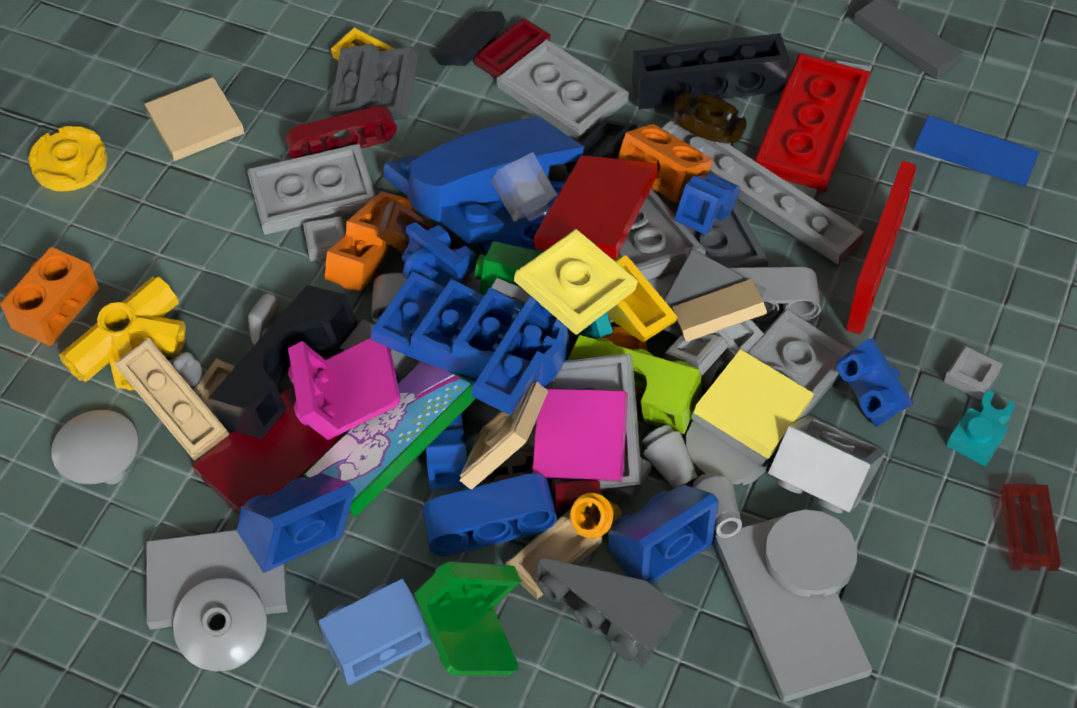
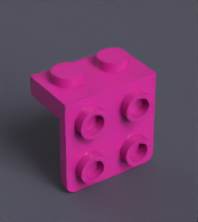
M371 338L327 360L322 358L303 341L288 348L291 367L288 368V374L295 389L296 401L294 402V411L302 424L309 425L327 440L397 407L400 403L401 398L391 349L372 341Z

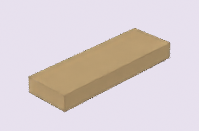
M149 338L114 364L195 462L229 435L224 426Z

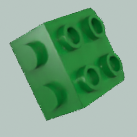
M458 560L447 561L439 565L435 569L434 575L414 593L423 619L438 651L440 661L450 675L511 676L518 670L517 660L493 608L522 582L515 566L493 565L490 562L479 564L465 563Z

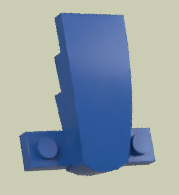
M533 117L495 125L466 134L444 143L420 157L404 156L398 161L385 162L384 177L408 196L411 205L417 211L433 220L442 222L470 244L502 238L504 222L479 203L513 199L515 185L548 180L550 166L577 162L580 156L583 155L584 146L542 118Z
M412 271L372 328L371 340L427 364L477 379L473 385L471 396L512 415L533 382L537 381L544 387L561 371L566 357L568 328L531 295L525 305H522L491 287L484 296L453 279H450L446 287Z

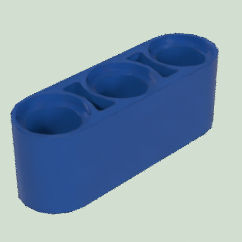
M534 473L474 487L472 490L466 489L429 500L422 508L429 550L439 556L455 555L541 533L550 529L557 520L548 480L545 476Z

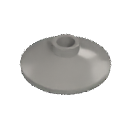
M229 578L210 579L193 587L180 601L173 620L175 642L182 655L195 666L212 672L230 671L247 663L261 648L267 632V615L259 596L246 584ZM216 614H222L226 618L225 626L219 631L211 630L209 625L211 618Z

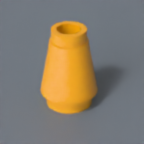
M597 493L581 495L575 500L570 511V520L575 531L579 535L590 539L603 536L614 526L615 521L621 517V510L618 505Z

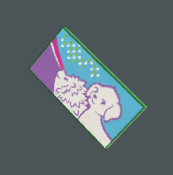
M420 361L398 382L401 398L398 406L350 429L303 474L304 478L308 479L323 473L351 483L355 489V494L349 513L354 517L358 516L476 399L471 396L474 383L456 373Z

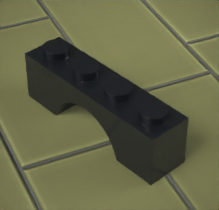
M306 285L208 397L220 423L225 429L259 439L264 438L287 410L278 391V385L288 371V368L291 367L288 348L303 341L318 354L335 352L358 325L346 294Z

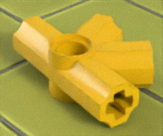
M152 276L124 301L110 303L103 307L98 314V322L59 354L61 362L80 382L84 381L85 383L110 363L116 388H123L128 391L135 390L114 364L147 338L154 343L165 357L175 358L181 354L185 343V322L162 318L179 304L177 296L160 277L155 278ZM119 327H125L122 330L114 331Z

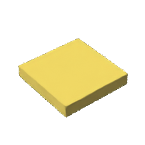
M577 229L515 272L514 281L575 335L634 292L638 280Z
M740 349L696 404L694 414L769 459L782 442L788 426L796 422L811 403L814 393Z

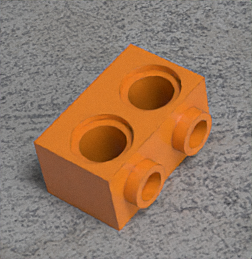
M655 124L626 132L618 159L657 163V177L651 189L674 203L680 202L685 185L694 175L705 178L709 174L713 158Z
M50 247L40 259L33 263L30 271L15 288L9 290L0 305L11 329L51 347L96 294L99 286L89 263Z

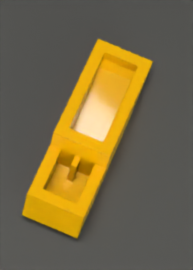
M625 255L622 258L617 256V258L613 259L638 280L634 292L607 311L608 317L642 342L675 323L678 319L677 315L629 257Z

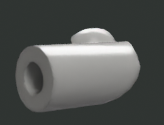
M271 294L262 295L248 314L250 337L253 345L269 329V320L279 308L278 299Z

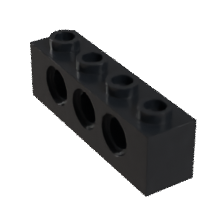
M781 33L633 51L632 86L639 110L673 106L677 96L685 92H689V97L697 98L700 94L705 93L721 99L783 92L790 59Z

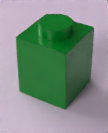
M493 241L487 255L480 254L476 264L474 277L477 280H481L479 293L485 296L496 278L520 287L514 281L515 272L542 252Z

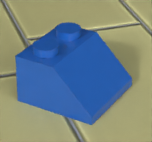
M323 473L308 479L297 478L288 483L284 489L268 496L258 495L241 507L237 532L262 572L265 573L341 538L355 489L351 483Z
M683 484L670 492L662 491L655 495L642 510L634 515L625 514L615 521L614 526L609 530L608 553L628 577L645 580L653 584L712 545L719 500L711 492Z

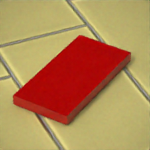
M799 53L754 161L785 181L826 192L868 85L871 72Z
M581 155L534 236L535 249L545 251L577 229L611 259L617 258L657 177V163Z
M901 161L857 282L846 331L859 335L864 331L904 219L917 169L915 167L916 164Z

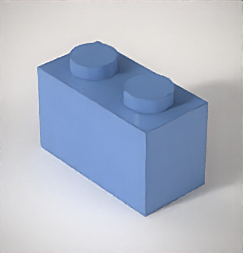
M403 578L392 584L385 583L379 585L368 596L350 605H339L329 611L326 617L318 620L324 643L347 686L431 644L430 632L423 619L422 612Z

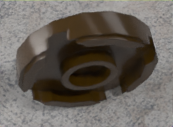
M689 92L677 96L671 114L675 121L685 130L698 137L719 143H736L742 139L747 121L745 117H737L739 111L732 104L705 93L700 94L697 98L689 97Z

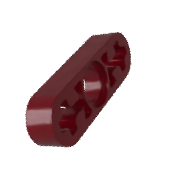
M376 106L298 125L286 134L285 142L290 157L294 159L359 144L361 149L382 144L395 136L397 126L388 108ZM339 131H350V133L345 137L338 139L332 138L333 135Z

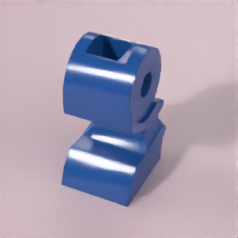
M712 173L706 175L705 178L694 175L685 185L674 221L707 235L716 219L723 221L729 216L737 201L740 186Z
M462 413L426 447L430 490L467 487L460 481V474L467 462Z

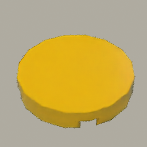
M80 126L58 128L59 133L51 136L48 132L40 137L32 146L28 159L33 176L43 187L54 191H73L86 187L99 178L104 172L108 161L107 152L100 136L95 131Z

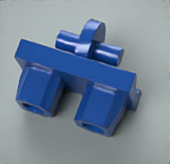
M416 222L406 226L409 244L402 255V260L405 262L403 274L406 279L413 271L446 287L450 279L463 284V278L475 271L476 254L466 246L455 251L451 250V239L448 232L439 225L429 230H425Z
M873 338L867 339L835 362L837 364L836 369L843 380L848 382L860 401L859 406L866 417L871 419L875 427L881 426L890 418L914 404L898 379L900 372L896 367L891 368Z

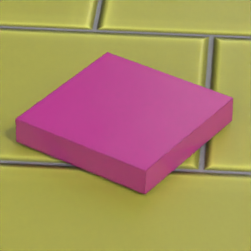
M547 389L548 393L536 419L533 473L541 474L546 479L623 482L628 393L626 391Z

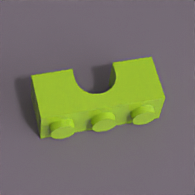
M579 335L567 361L631 354L633 356L635 388L644 392L641 399L644 422L658 427L671 425L674 431L685 434L693 410L702 394L701 372L699 369H695L684 361L677 360L671 362L654 357L650 352L643 349L630 350L620 347L605 338L593 339Z

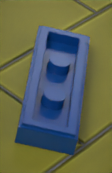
M928 116L914 149L1025 187L1040 152L932 116Z

